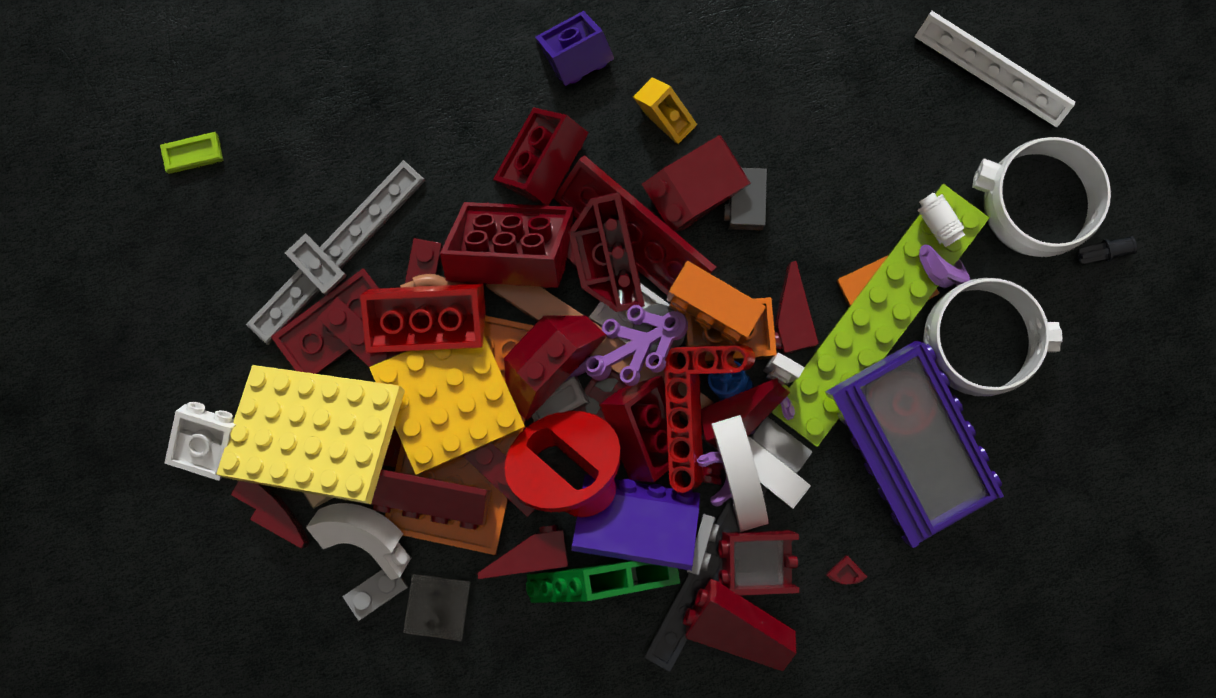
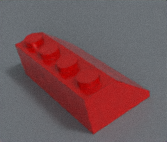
M483 283L368 289L360 294L366 353L483 347L486 314Z

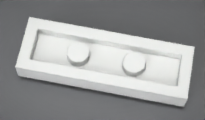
M778 352L767 362L763 371L768 374L766 377L768 380L778 378L788 385L800 377L805 367Z

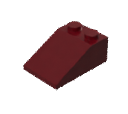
M718 135L660 170L642 183V186L666 225L677 232L686 229L751 183L722 136Z
M558 524L539 527L540 533L533 534L478 572V579L568 567L569 557L565 529L558 530Z

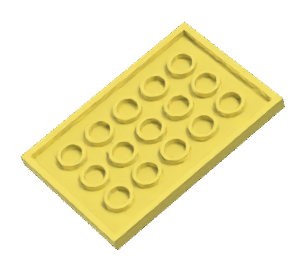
M252 365L233 421L236 425L231 431V438L227 447L224 448L216 475L222 478L371 504L405 389L398 385Z

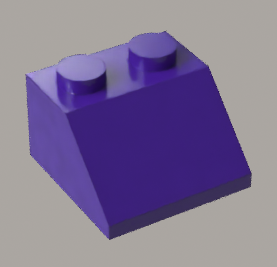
M585 11L574 15L535 37L555 74L565 86L578 82L584 75L594 70L602 69L608 62L614 60L603 31Z

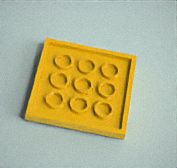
M485 336L482 348L406 351L369 367L375 382L398 385L405 389L394 426L416 476L525 428Z

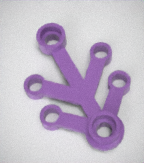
M640 305L631 306L627 311V317L633 324L640 325L645 323L657 327L647 333L621 326L615 319H607L602 325V331L609 338L614 339L618 337L631 342L603 357L601 355L591 356L586 361V373L596 381L605 380L611 373L612 365L633 354L630 366L624 367L620 372V379L626 385L634 386L639 382L640 371L644 362L651 371L655 373L661 372L666 366L665 359L673 340H679L687 333L688 322L686 317L678 311H671L664 316L646 312ZM637 312H640V315L637 318H634V315ZM673 322H675V325H674L673 327L669 328L670 325H671ZM615 325L614 330L609 332L610 327ZM660 340L656 352L648 355L652 344ZM659 359L658 364L652 366L654 360ZM633 372L632 378L627 380L628 374Z

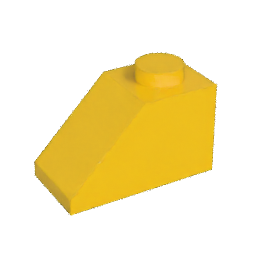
M653 77L633 96L646 116L677 144L698 125L672 87Z

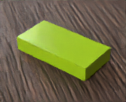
M216 132L160 145L165 171L168 174L224 161Z

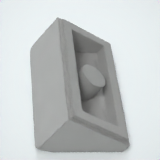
M768 416L750 437L796 474L812 453L810 449Z

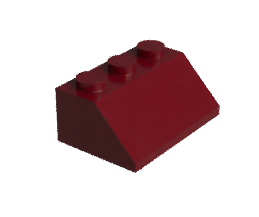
M533 107L493 180L530 201L548 206L555 197L563 178L569 172L570 166L578 151L582 148L589 132L568 115Z
M656 376L639 382L634 386L619 389L600 403L606 421L618 436L621 459L630 480L655 482L669 470L665 383L662 376ZM682 441L681 450L687 455L690 452L686 442Z

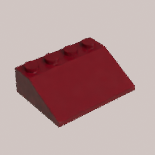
M464 202L440 252L445 280L460 283L558 288L565 270L570 240L569 230L572 227L574 207Z

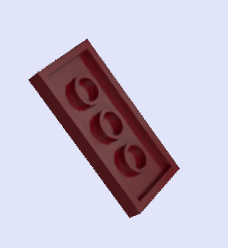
M364 268L271 336L296 371L320 374L351 351L317 317L338 297L362 319L360 294L368 289H380Z

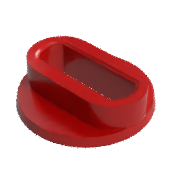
M566 411L547 415L526 427L509 448L504 468L508 486L520 501L536 510L545 512L566 511L576 517L596 515L612 503L616 494L614 478L618 472L621 460L618 436L608 422L588 412ZM557 446L592 476L595 481L584 489L576 490L539 458L538 454L548 447Z

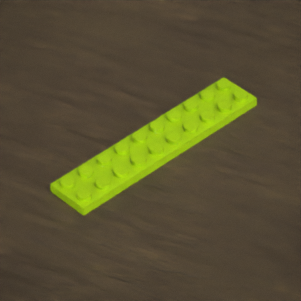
M942 184L935 194L937 197L941 194L944 195L964 226L963 232L965 235L945 247L943 243H938V240H936V237L923 220L922 215L919 214L805 365L800 377L789 386L790 394L788 398L795 409L793 418L787 420L784 417L781 404L771 412L816 447L819 446L839 419L837 413L840 411L834 400L827 397L825 391L884 359L937 289L938 285L936 286L931 281L920 261V248L926 244L930 245L938 255L954 266L990 218L945 184Z

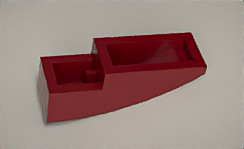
M238 481L231 496L256 509L250 520L300 548L308 547L310 541L302 525L278 495L266 485Z

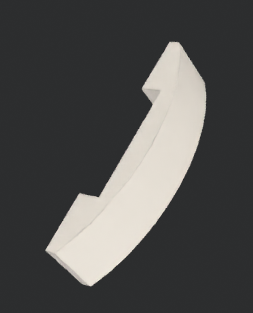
M741 416L712 423L740 532L769 524L757 468Z
M748 436L760 483L793 509L811 485Z

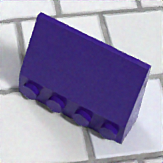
M585 474L582 489L590 486L595 479ZM614 479L616 494L612 503L596 515L577 517L571 551L692 571L700 493L693 492L692 490L680 493L660 484L648 485L636 483L630 479Z

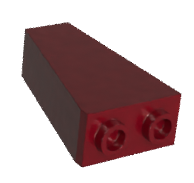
M710 579L705 589L699 590L695 604L685 612L683 624L686 625V639L780 671H784L796 655L795 630L716 580Z

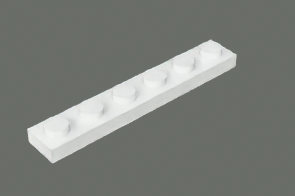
M933 11L930 12L915 35V38L1055 127L1059 126L1074 107V100Z

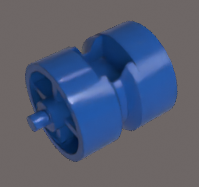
M734 360L736 365L741 366L739 362ZM746 371L708 374V384L720 401L755 387Z

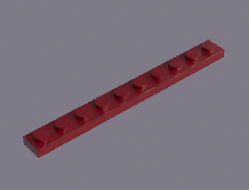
M338 297L317 317L368 367L399 355L397 352L366 353L363 321ZM493 443L463 455L527 517L531 515L535 509L520 501L508 486L504 469L506 455Z

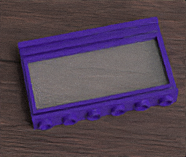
M919 341L912 342L825 391L827 397L833 399L840 411L837 413L839 419L848 426L853 436L851 442L856 449L861 451L866 463L864 466L866 470L875 477L880 487L877 491L881 498L888 502L893 512L890 514L893 521L904 532L905 535L902 536L903 541L912 548L995 499L1004 497L999 488L1002 486L1000 478L994 471L990 470L987 464L989 457L983 447L977 445L974 439L976 432L969 421H965L961 414V411H963L961 402L955 395L952 396L948 388L950 381L944 371L939 370L935 363L937 356L929 344L926 345Z

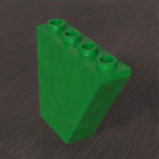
M621 559L527 574L526 591L531 603L586 602L680 584L678 568Z

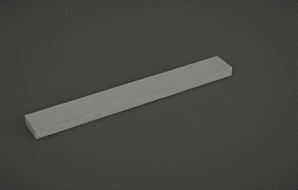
M403 160L320 248L342 269L425 182V179ZM298 269L246 325L269 345L273 341L271 336L289 324L320 290Z

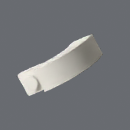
M338 503L323 507L316 512L306 527L323 549L341 543L353 544L364 549L376 560L390 580L400 578L411 560L399 543L403 535L400 529L380 513L364 506Z

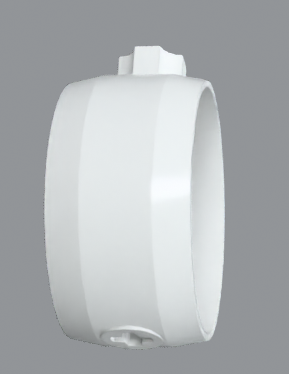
M1059 137L1040 138L1026 142L1010 152L999 163L983 159L975 173L972 188L985 192V215L990 217L988 224L996 237L1010 249L1035 257L1060 255L1087 241L1095 234L1105 219L1111 198L1109 178L1100 160L1080 143ZM1030 154L1051 156L1066 163L1079 176L1086 190L1088 212L1082 230L1072 242L1053 244L1036 240L1021 231L1011 220L1004 205L1002 186L1006 170L1013 159Z
M978 278L958 285L936 302L928 315L923 341L934 350L937 356L935 363L938 369L944 371L947 375L950 387L968 395L992 396L1020 387L1037 372L1047 352H1059L1062 342V330L1060 329L1059 322H1047L1045 313L1038 301L1021 286L1002 279ZM969 290H983L995 293L1008 300L1018 310L1025 322L1029 338L1026 360L1018 374L1001 387H986L968 381L952 368L944 355L940 342L941 319L949 302L958 293Z

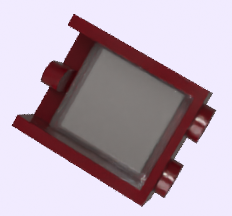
M791 530L722 532V540H719L718 543L719 557L722 558V570H719L718 574L719 583L738 595L799 593V587L792 584V568L798 567V558L792 554V540H799V534Z

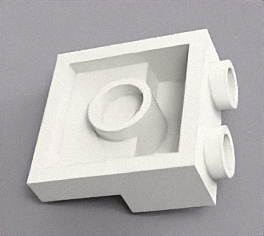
M189 402L175 411L165 464L220 481L222 477L216 475L224 448L227 447L231 438V431L236 425L233 423V415L227 411H216L215 413L206 411L205 406L198 402Z

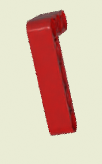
M748 345L682 346L672 348L668 352L665 359L666 366L664 372L669 481L672 488L677 492L685 493L697 488L703 482L704 477L703 467L698 466L697 463L698 458L703 455L699 374L737 373L749 370L754 365L756 357L754 351ZM736 351L741 352L744 360L741 366L736 365L733 356ZM680 352L686 358L684 367H681L677 362V356ZM707 352L712 353L715 361L712 367L708 366L705 361ZM680 382L684 383L687 387L685 397L679 393L678 387ZM681 412L686 413L688 416L687 426H684L680 421ZM682 441L689 445V455L682 452ZM683 471L688 472L691 476L690 484L684 482L682 478Z

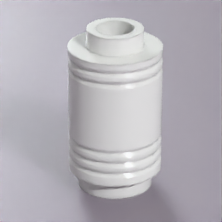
M932 193L919 202L922 207L918 209V212L922 215L923 220L939 244L943 243L947 247L965 235L963 232L964 226L943 194L937 197L935 193Z

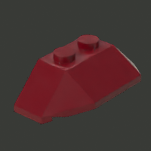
M620 192L590 198L569 230L581 288L615 312L628 310L633 305L643 307L645 304Z
M544 315L504 357L506 385L518 412L526 420L545 403L607 337L589 317Z

